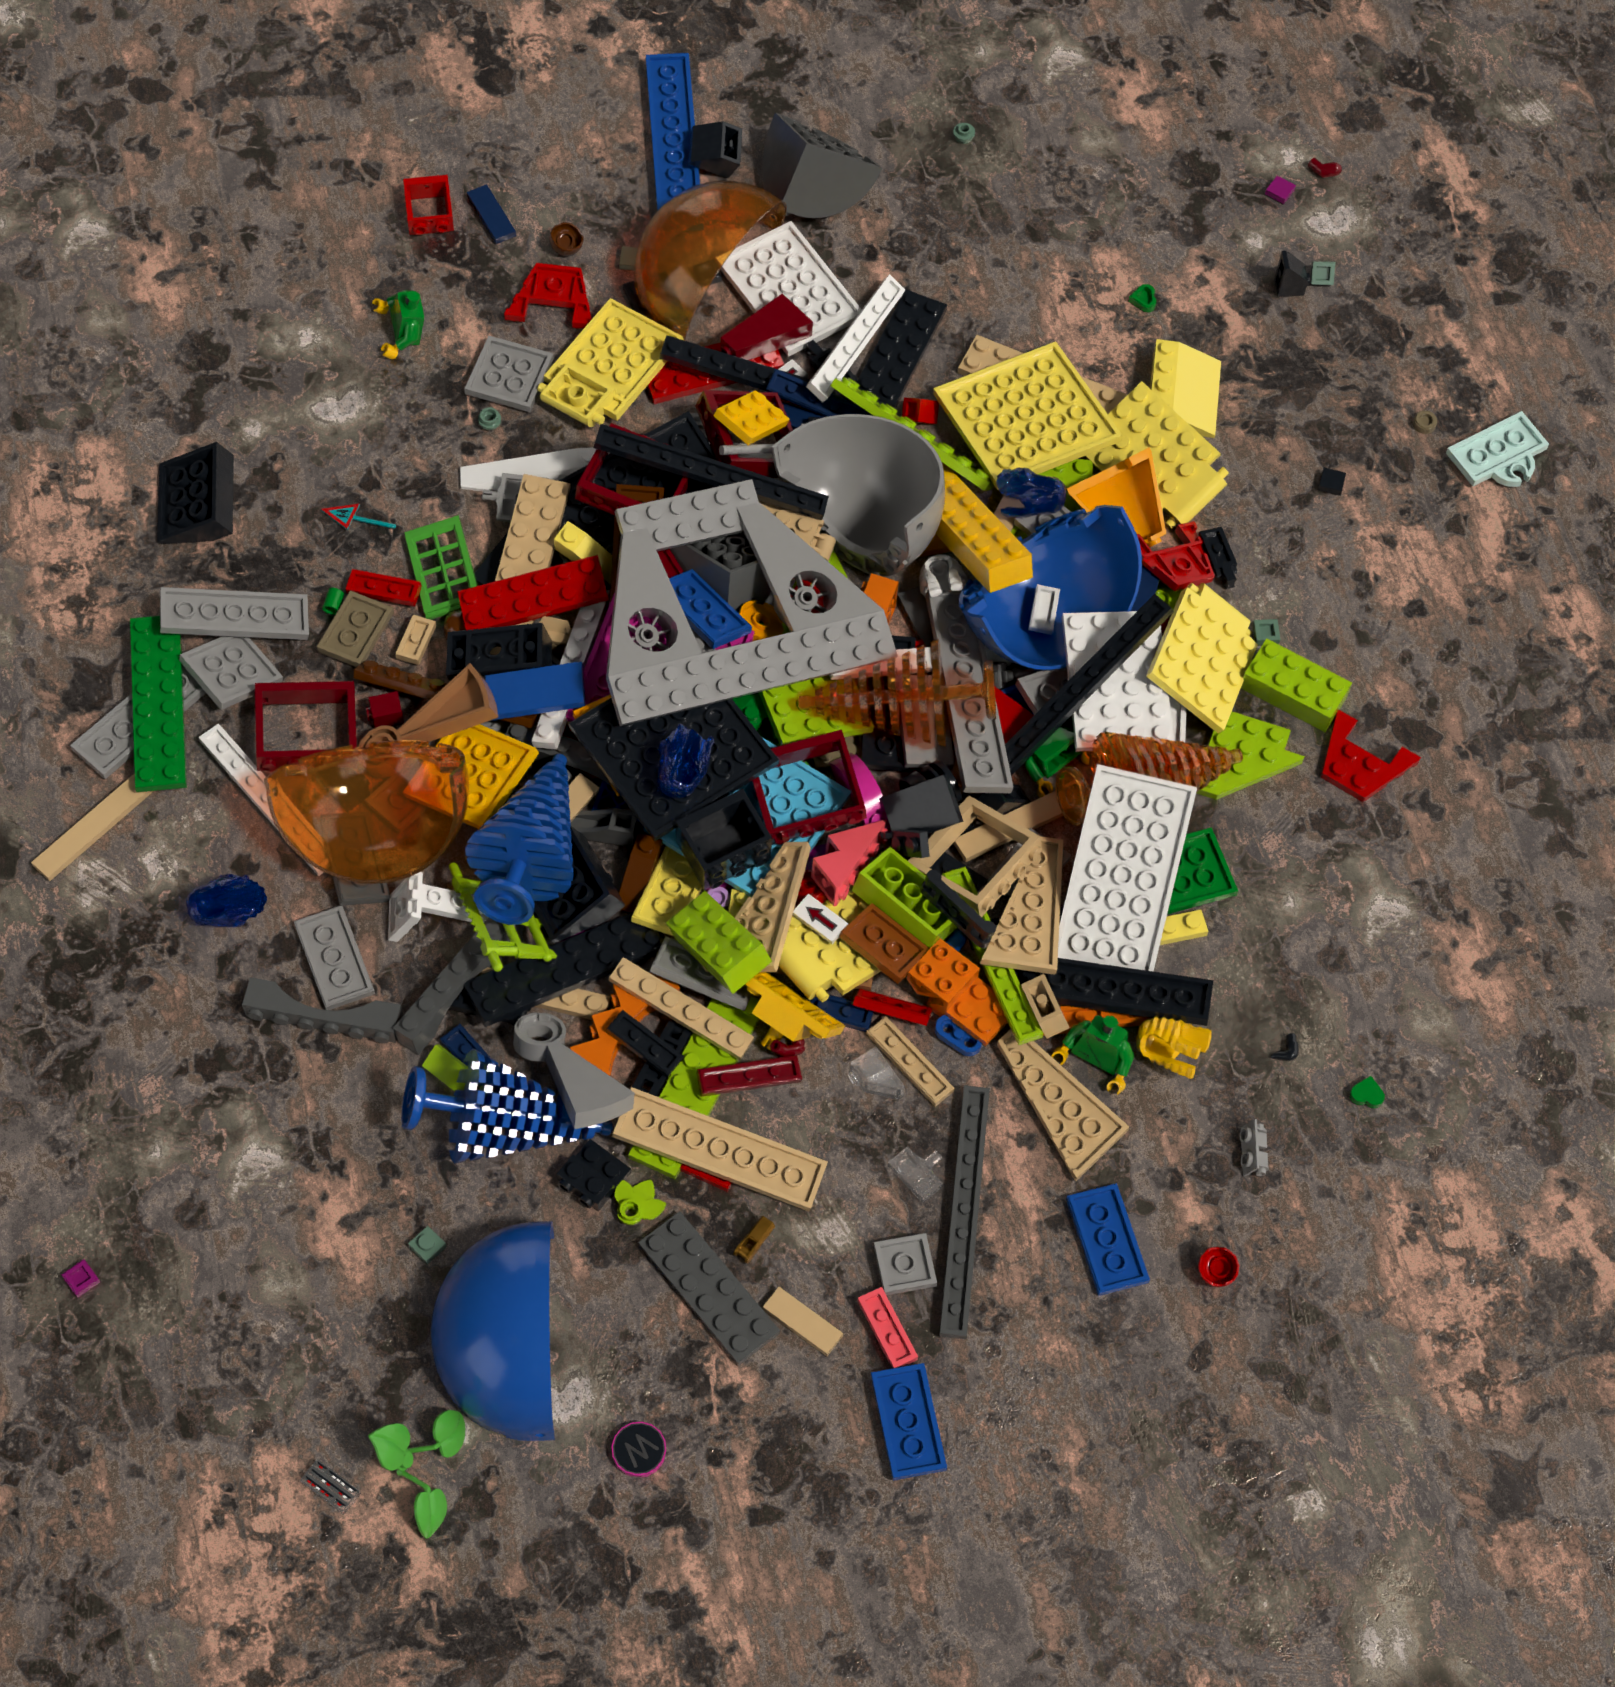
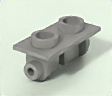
M1257 1119L1242 1126L1240 1131L1241 1165L1244 1177L1252 1172H1256L1257 1176H1265L1266 1171L1269 1170L1268 1153L1259 1151V1149L1267 1148V1130L1263 1124H1257Z

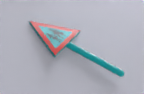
M360 503L320 509L346 530L349 529L352 520L393 529L396 528V525L392 523L355 516Z

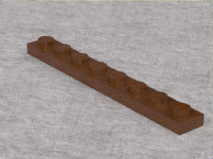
M371 660L364 661L354 669L355 679L429 700L447 685V683L440 679H429L422 677L419 673L404 672L397 667H386ZM542 713L500 720L532 728L539 722Z

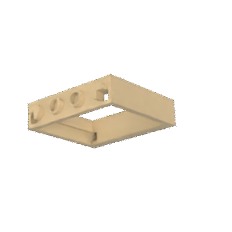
M968 796L959 806L964 822L934 832L928 839L930 857H911L908 862L926 876L928 871L932 870L930 867L976 818L1022 844V847L977 896L942 876L941 880L972 907L977 914L983 917L989 909H993L995 902L1009 891L1013 882L1024 875L1027 867L1038 859V855L1042 852L1039 835L973 797Z

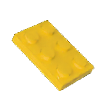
M756 390L718 408L713 415L747 445L784 428L790 420L783 414L781 409L775 407L763 394Z

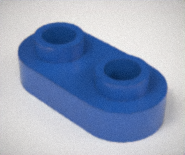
M946 1015L941 1016L937 1020L935 1033L941 1041L964 1056H974L979 1053L982 1046L979 1040L966 1033ZM950 1028L952 1032L946 1033L943 1029ZM971 1042L973 1046L967 1047L964 1043Z

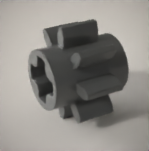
M1007 662L989 663L992 684L998 689L1008 687V681L1014 680L1013 669L1007 667Z

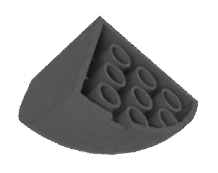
M775 112L764 146L762 178L765 192L769 200L777 207L779 213L787 216L791 213L807 218L828 217L852 207L869 192L881 173L882 167L868 156L863 157L858 154L857 149L814 127L810 131L800 121Z
M744 530L737 534L670 548V551L684 572L693 569L735 611L739 612L743 604L752 600H756V604L763 605L768 603L774 607V595ZM796 580L790 581L789 587L792 588Z

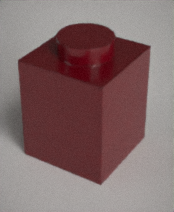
M398 691L368 697L370 706L365 707L368 722L373 721L375 728L404 724Z

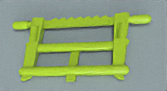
M455 862L449 864L448 868L452 875V886L456 893L461 894L462 905L466 907L465 911L469 913L468 918L472 920L471 924L475 926L476 937L482 941L480 946L483 956H488L494 971L499 972L503 969L499 956L543 959L546 962L551 961L552 958L556 959V953L549 949L540 930L543 925L539 918H535L534 915L528 922L521 925L528 926L536 945L522 943L514 925L504 923L502 924L510 942L492 940L472 897L482 881L462 878L463 875L458 864Z

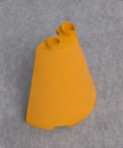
M1150 447L1065 489L1067 494L1086 512L1092 511L1099 505L1122 506L1136 534L1141 535L1149 548L1162 542L1160 537L1166 534Z

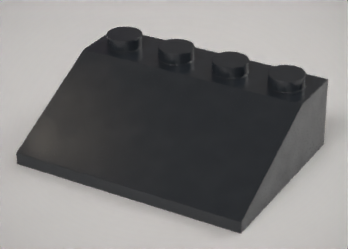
M218 442L159 463L157 543L174 544L215 541L233 534L234 455Z
M572 826L570 827L573 858V881H571V887L566 893L558 892V898L549 901H534V911L553 943L607 921L625 906L586 837Z

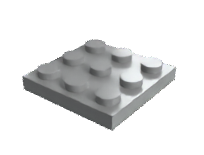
M488 336L465 386V394L531 412L539 394L537 390L538 385L544 382V375L550 369L554 355L550 352Z
M222 636L180 654L179 658L182 665L221 710L254 696L255 683H279L283 681V676L249 637Z

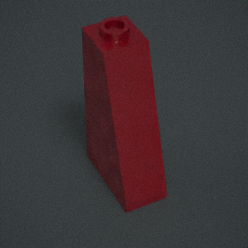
M781 294L721 337L720 351L751 360L811 337L813 321L786 296Z

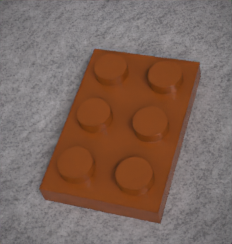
M873 903L848 924L839 935L840 939L897 984L908 975L913 966L930 949Z

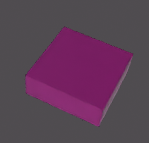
M1277 175L1266 189L1265 195L1285 204L1295 191L1296 185Z
M85 1259L61 1274L77 1298L100 1283L99 1278Z

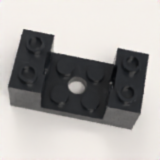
M543 623L448 632L446 676L451 681L470 663L481 676L552 666V640ZM501 647V651L497 655H490V651L493 648Z

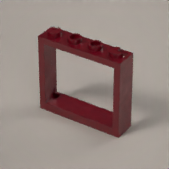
M703 390L695 407L716 460L767 477L778 478L773 458H739L737 454L720 455L719 453L721 445H733L727 427L713 415L718 408L751 392ZM759 392L787 416L778 393ZM790 420L784 428L773 433L776 442L793 431Z
M610 423L609 425L610 427L650 439L645 435H640L638 433L626 429L625 427H621L613 423ZM596 449L577 484L575 499L615 515L614 511L616 509L642 504L639 501L592 483L608 452ZM683 476L673 497L685 494L692 479Z
M354 681L255 683L257 771L289 770L295 772L299 770H313L317 766L357 769ZM348 703L349 749L264 751L263 705Z
M842 729L771 748L779 759V764L773 768L839 750L855 803L854 807L774 828L760 779L757 777L752 780L764 825L772 837V844H784V842H788L792 838L809 837L814 832L822 830L831 831L840 825L847 823L857 824L867 818L866 807Z

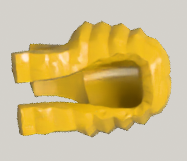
M1155 1016L1152 1019H1147L1140 1025L1136 1036V1047L1151 1062H1156L1159 1066H1163L1165 1070L1170 1069L1172 1072L1192 1079L1194 1078L1196 1066L1176 1060L1175 1058L1181 1053L1193 1059H1198L1200 1052L1205 1053L1209 1048L1212 1030L1194 1027L1192 1024H1187L1182 1020L1176 1021L1173 1018L1167 1019L1166 1017L1158 1018Z

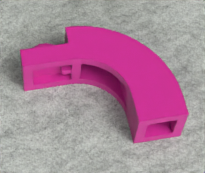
M850 753L849 755L866 807L867 818L862 820V824L867 825L886 819V829L890 828L881 800L883 794L875 778L865 763L857 755ZM841 758L830 762L829 764L836 782L850 790Z

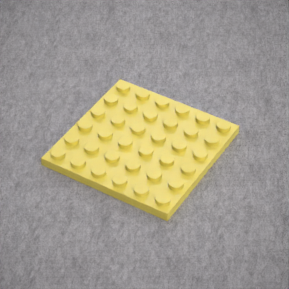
M1056 341L933 389V395L984 471L990 476L989 478L997 490L1122 441L1121 432Z

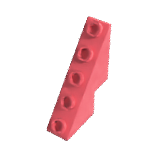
M886 819L828 835L825 855L813 858L811 878L820 890L824 892L833 906H837L840 900L846 899L851 885L854 886L859 872L869 865L871 857H876L880 844L887 841V839L881 838L880 832L890 831L886 829Z

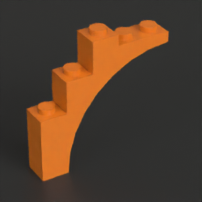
M650 972V974L680 991L678 983ZM613 984L614 994H610L614 1009L592 1015V1025L589 1026L592 1040L570 1047L572 1051L609 1076H611L613 1063L622 1043L607 1033L606 1029L622 1010L638 1022H641L647 1015L656 1010Z

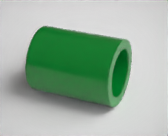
M329 588L322 610L327 614L336 615L341 607L344 592L337 588Z

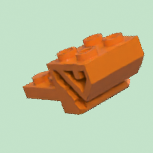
M939 938L908 972L907 980L918 995L930 997L927 1006L932 1009V1012L939 1017L946 1015L953 1023L974 1039L979 1040L986 1047L1008 1021L992 987L978 978L980 968Z

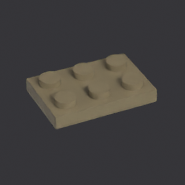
M350 591L317 645V651L358 667L367 660L394 614V608Z

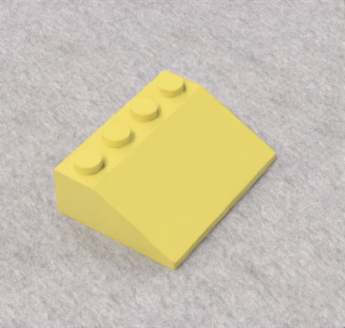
M1156 339L1152 359L1150 389L1202 437L1215 438L1221 361L1181 342Z

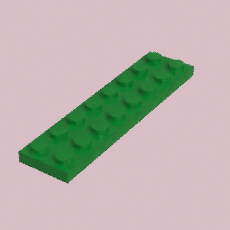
M160 616L130 618L136 792L187 788L182 663L179 661L180 654H182L181 634L160 633Z

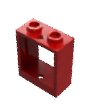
M448 174L403 179L409 235L454 231ZM445 196L447 215L413 218L411 200Z

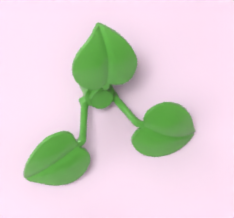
M445 1410L436 1417L433 1425V1437L436 1443L433 1445L408 1448L410 1433L406 1426L399 1423L382 1426L368 1435L375 1448L379 1463L384 1469L389 1471L397 1470V1475L404 1476L424 1489L425 1492H419L415 1498L414 1514L419 1531L425 1539L430 1538L444 1521L447 1512V1500L442 1490L437 1488L431 1490L428 1484L406 1472V1469L410 1468L413 1464L412 1453L436 1450L438 1448L441 1455L446 1458L458 1453L463 1445L466 1429L463 1415L461 1412L454 1410Z

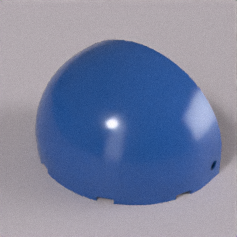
M1099 505L1090 512H1086L1085 509L1076 510L1035 527L1036 532L1025 539L1019 536L1017 539L1032 554L1033 578L992 593H989L976 578L973 581L969 579L960 593L959 607L967 624L977 638L992 652L1017 665L1039 670L1061 669L1067 667L1062 625L1063 613L1131 611L1141 581L1142 555L1138 536L1122 506ZM1037 584L1060 589L1052 635L1028 630Z
M552 1221L510 1225L494 1231L474 1243L461 1255L446 1275L436 1298L432 1315L431 1340L437 1373L452 1401L462 1413L479 1426L505 1435L506 1438L519 1441L555 1440L551 1396L549 1308L550 1239H554Z

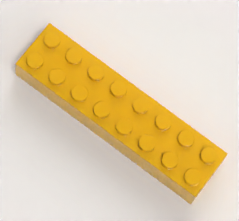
M942 462L945 478V504L942 518L935 534L989 593L1033 578L1032 554L967 485Z

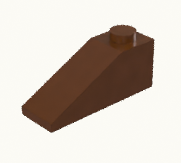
M639 832L620 888L619 895L625 906L619 911L627 914L635 911L663 853L662 839L654 841L650 835Z

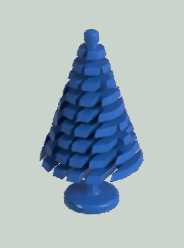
M563 754L554 755L551 762L546 763L534 775L532 780H528L467 841L469 844L465 847V856H468L466 860L470 868L477 869L474 874L482 881L474 892V902L485 916L496 922L507 925H519L528 922L534 913V901H549L558 898V892L566 893L571 887V881H573L570 800L567 781L568 773L565 768L567 758Z
M474 1048L467 1053L463 1061L469 1062L468 1069H460L457 1079L458 1083H465L464 1090H455L454 1096L426 1092V1073L419 1066L411 1068L405 1086L401 1116L403 1129L413 1130L418 1125L423 1108L451 1112L450 1121L459 1122L458 1129H449V1142L456 1143L455 1151L449 1150L450 1158L454 1164L463 1163L468 1158L470 1161L479 1160L484 1156L482 1154L483 1147H487L486 1158L497 1156L498 1149H501L502 1154L506 1155L513 1153L516 1148L519 1152L528 1151L532 1145L535 1149L544 1148L548 1144V1135L551 1136L550 1145L555 1146L562 1144L563 1137L567 1138V1143L576 1142L579 1139L581 1129L583 1140L592 1139L595 1133L609 1136L613 1130V1124L610 1120L590 1127L574 1129L560 1094L557 1096V1103H553L555 1092L545 1086L541 1089V1085L532 1079L527 1081V1077L518 1071L511 1075V1068L504 1064H500L499 1072H495V1065H499L498 1062L489 1056L484 1058V1055ZM480 1064H484V1070L479 1069ZM492 1088H496L495 1093H492ZM523 1092H526V1098H523ZM539 1093L542 1094L541 1101L538 1100ZM471 1124L474 1125L473 1131L470 1130ZM486 1126L490 1127L489 1133H486ZM502 1129H505L504 1135H501ZM517 1131H520V1137H519V1138L516 1137V1136H517ZM533 1133H536L535 1140H532ZM467 1145H472L471 1152H466Z

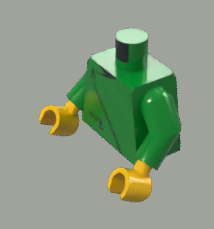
M403 290L388 297L387 301L378 298L372 301V304L378 306L373 310L374 312L386 314L390 307L396 344L384 343L381 346V350L385 352L382 354L384 357L395 359L399 349L402 351L410 345L420 344L424 312L418 292Z
M1060 726L1024 763L1033 782L1036 781L1039 785L1037 795L1040 798L1045 796L1041 788H1047L1049 793L1053 791L1052 784L1049 781H1044V776L1047 779L1079 754H1081L1080 759L1085 765H1089L1092 761L1087 754L1093 759L1097 756V751L1075 752L1072 727Z
M1095 1015L1092 1021L1085 1020L1074 1024L1062 1040V1047H1057L1051 1057L1054 1058L1055 1054H1061L1063 1060L1060 1065H1063L1068 1058V1050L1072 1049L1071 1053L1112 1075L1117 1073L1116 1078L1107 1084V1091H1110L1113 1084L1116 1083L1119 1087L1118 1095L1126 1087L1123 1078L1128 1075L1134 1059V1053L1130 1043L1127 1041V1030L1118 1026V1020L1115 1017L1106 1016L1103 1018Z

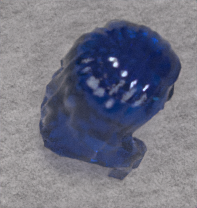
M1020 467L1013 470L1010 468L1004 469L997 476L996 484L1000 493L1006 497L1019 499L1026 507H1006L1005 509H1000L1001 514L1005 517L1027 518L1040 513H1057L1064 507L1067 493L1066 486L1056 477L1037 475L1029 468Z
M678 724L677 728L671 731L670 736L660 742V767L657 783L665 795L672 798H683L694 792L707 772L714 738L709 736L705 740L693 729H687L684 725Z
M220 875L207 884L195 888L188 894L186 898L187 914L191 920L202 926L240 927L246 924L247 919L256 917L257 914L264 910V905L267 903V896L264 893L265 888L259 886L258 882H254L252 879L249 880L248 875Z

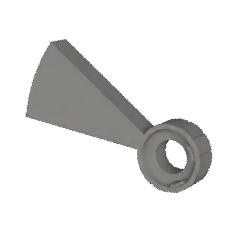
M530 1013L518 1019L514 1028L513 1045L515 1051L528 1060L546 1061L574 1129L607 1122L633 1109L635 1095L633 1091L565 1046L566 1027L561 1019L548 1013ZM532 1037H544V1038H547L548 1040H546V1041H536V1040H533V1039H531V1038H532Z

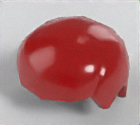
M1225 1247L1208 1248L1200 1256L1198 1264L1201 1278L1207 1284L1214 1287H1225L1232 1284L1238 1277L1240 1267L1236 1255Z

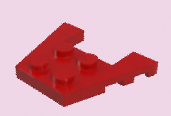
M536 263L524 281L521 291L515 295L510 308H507L504 313L505 320L525 322L529 303L575 308L572 328L584 329L592 320L582 269L579 267Z
M1195 521L1180 524L1175 529V533L1184 543L1183 545L1154 552L1149 548L1141 535L1137 534L1141 548L1142 565L1173 591L1185 589L1190 583L1196 586L1200 583H1211L1215 577L1208 555L1202 550L1201 545L1203 541L1201 536H1197L1196 530L1198 527Z
M1338 710L1321 774L1322 779L1361 802H1365L1385 788L1389 782L1395 778L1398 779L1405 771L1419 763L1421 757L1403 746L1392 762L1388 764L1347 740V737L1356 726L1358 720Z

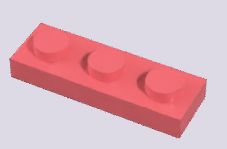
M880 1287L858 1297L857 1302L892 1369L904 1367L917 1361L918 1355L883 1288Z

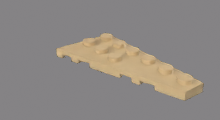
M1040 836L1042 852L1038 855V859L1027 867L1024 875L1019 878L980 964L1056 974L1063 839Z
M784 842L769 865L770 871L764 879L759 880L756 885V892L752 897L747 898L735 916V919L763 944L772 960L760 972H777L811 850L808 842Z
M1010 1029L998 1040L997 1046L1076 1182L1129 1130V1126L1036 1042L1031 1041L1018 1045Z

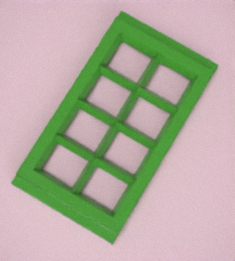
M459 515L404 532L416 581H420L422 585L420 598L426 618L432 620L447 615L454 610L461 609L459 597L453 599L451 586L463 582H468L469 588L478 585ZM454 530L457 542L440 547L437 535ZM433 537L436 549L419 554L416 542ZM459 547L462 559L444 564L442 552ZM437 554L440 566L423 571L420 559ZM463 564L466 576L449 581L446 569ZM442 571L444 583L427 588L424 576ZM446 588L449 600L432 606L429 593Z

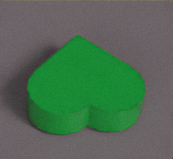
M1149 284L1139 286L1129 296L1128 302L1143 312L1149 313L1154 311L1157 301L1154 297V287Z
M1369 1076L1352 1088L1350 1099L1356 1105L1366 1104L1368 1107L1376 1109L1383 1104L1385 1094L1373 1077Z

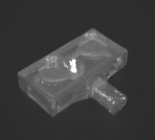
M907 1146L888 1162V1167L922 1203L943 1187V1183L932 1170V1167L942 1160V1156L936 1150L924 1160Z

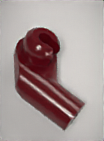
M1313 158L1308 163V167L1322 178L1335 177L1342 171L1341 165L1336 162L1322 164L1318 159Z
M802 1039L794 1042L791 1040V1045L774 1040L770 1044V1049L781 1057L801 1055L805 1051V1040Z

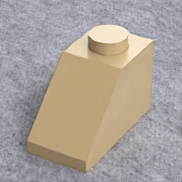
M1044 974L1021 984L1046 1039L1070 1028Z

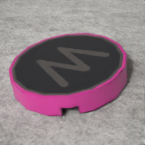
M633 1422L622 1427L615 1435L612 1443V1457L617 1468L625 1475L631 1477L640 1476V1478L648 1477L657 1472L664 1463L666 1442L660 1430L652 1424Z

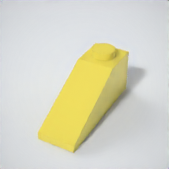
M567 521L554 538L555 550L571 561L598 555L604 581L610 586L612 555L586 532Z

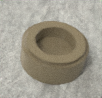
M1430 411L1418 412L1413 421L1414 429L1422 434L1432 433L1437 425V417Z

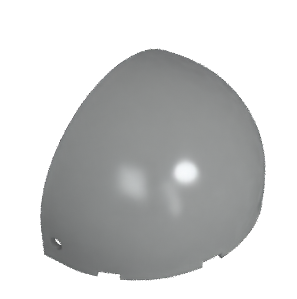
M861 414L834 415L808 422L794 429L771 446L773 462L779 480L829 496L822 519L824 520V525L821 527L819 534L824 533L836 539L833 549L835 554L853 567L868 574L878 572L880 576L895 575L916 560L932 541L944 510V470L939 455L933 446L911 428L893 420Z

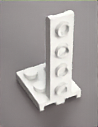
M413 870L390 894L388 940L398 942L419 922L421 912L471 922L472 920L468 918L469 913L465 911L466 907L462 905L461 894L456 893L454 890L422 884L423 872ZM478 909V911H479V913H480V915H481V917H482L483 922H485L489 917L485 916V915Z

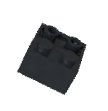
M724 121L693 126L691 128L689 164L729 178L741 163L743 128Z

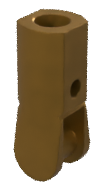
M761 1216L736 1247L733 1255H740L745 1259L744 1262L748 1264L775 1228L774 1223ZM748 1242L754 1246L752 1250L745 1247Z

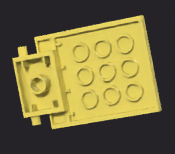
M610 298L545 373L544 382L548 383V385L544 383L538 385L537 390L541 392L540 399L588 427L603 424L605 421L603 415L618 421L668 362L659 359L666 335L684 340L683 336Z
M1142 381L1108 414L1121 432L1122 441L1084 456L1091 460L1093 465L1102 472L1150 447L1162 512L1166 511L1171 516L1165 522L1171 529L1177 523L1184 524L1190 522L1227 486L1224 478L1229 472L1224 467L1216 472L1210 466L1221 456V453Z
M1190 583L1179 595L1173 610L1174 612L1169 619L1146 677L1210 728L1220 733L1225 730L1243 684L1244 673L1252 661L1258 644L1250 637L1252 631L1248 628L1250 620L1205 583H1200L1198 586Z
M853 885L850 886L846 899L840 900L837 906H833L829 900L822 903L848 924L869 906L852 891ZM792 915L779 967L809 1000L817 997L821 1002H825L829 998L826 990L832 986L843 996L881 972V970L842 939L838 938L831 945Z

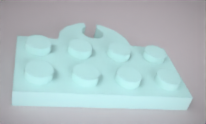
M1521 411L1448 447L1446 454L1472 486L1492 477L1496 482L1504 486L1519 487L1522 480L1513 471H1520L1524 475V480L1528 482L1535 469L1533 456L1547 450L1549 443Z

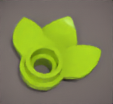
M624 1180L618 1184L615 1189V1199L619 1204L617 1216L622 1223L635 1225L641 1219L653 1220L662 1214L666 1207V1202L654 1199L655 1189L652 1180L640 1182L633 1188ZM633 1210L635 1211V1214L633 1216H627L626 1211Z

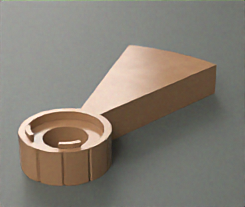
M470 663L398 730L386 725L369 731L358 746L357 757L360 764L375 777L385 778L393 776L407 763L411 748L498 718V710L493 693L484 678ZM390 744L389 749L384 755L375 757L381 746Z

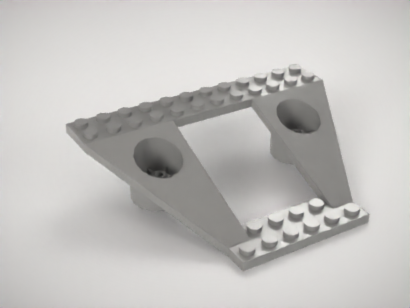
M752 479L619 508L614 511L621 533L606 680L620 726L868 666L898 657L884 610L759 503ZM744 530L774 595V610L778 618L789 628L790 633L702 653L657 551L737 534ZM802 579L811 582L810 586H803ZM796 580L797 591L789 587L790 581ZM814 585L819 589L820 594H816L815 590H813ZM823 597L824 607L817 604L818 598ZM811 609H815L820 613H812ZM643 616L653 619L652 623L645 624ZM637 617L639 627L636 628L629 624V620ZM656 622L662 627L663 631L658 632L654 627ZM629 631H631V632L634 633V635L632 636V638H631V636L629 635ZM659 636H666V645L658 641ZM656 646L662 651L653 652L652 647Z

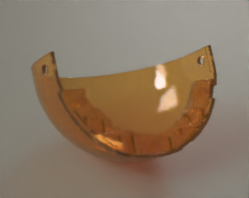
M738 181L702 183L684 190L667 201L646 226L639 242L634 262L636 292L643 307H646L652 315V320L683 336L685 341L698 305L728 257L759 220L771 229L783 225L787 211L786 203L760 187Z
M420 740L369 742L370 747L360 749V747H356L353 749V746L349 745L314 753L298 759L299 764H285L264 778L270 814L276 828L286 843L295 853L315 868L337 878L359 883L375 884L399 881L423 871L434 863L452 844L460 831L467 813L470 794L469 773L465 756L456 747L443 743L437 744L438 747L429 746V741Z

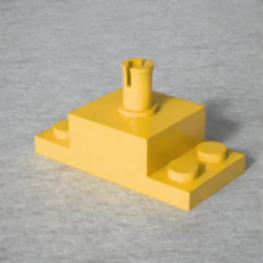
M759 972L745 984L747 985L746 989L755 996L761 995L752 1014L771 1026L761 1041V1045L764 1047L768 1045L767 1049L770 1051L772 1041H780L783 1035L793 1042L809 1038L811 1034L819 1039H826L840 1035L845 1028L844 1024L767 972Z

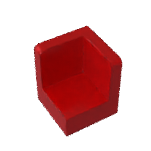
M904 397L902 416L904 418L906 416L914 422L937 424L939 402Z

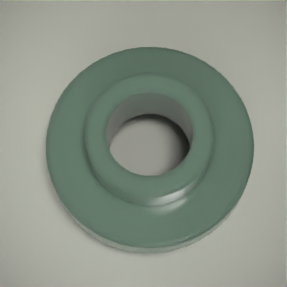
M959 123L954 127L953 135L957 142L967 144L974 138L975 129L971 124Z
M492 407L484 408L478 416V423L486 430L496 429L501 424V415Z

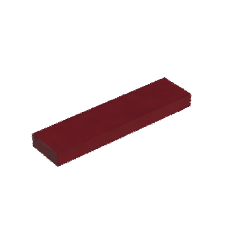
M797 1055L704 1068L696 1071L701 1097L792 1084L803 1080Z

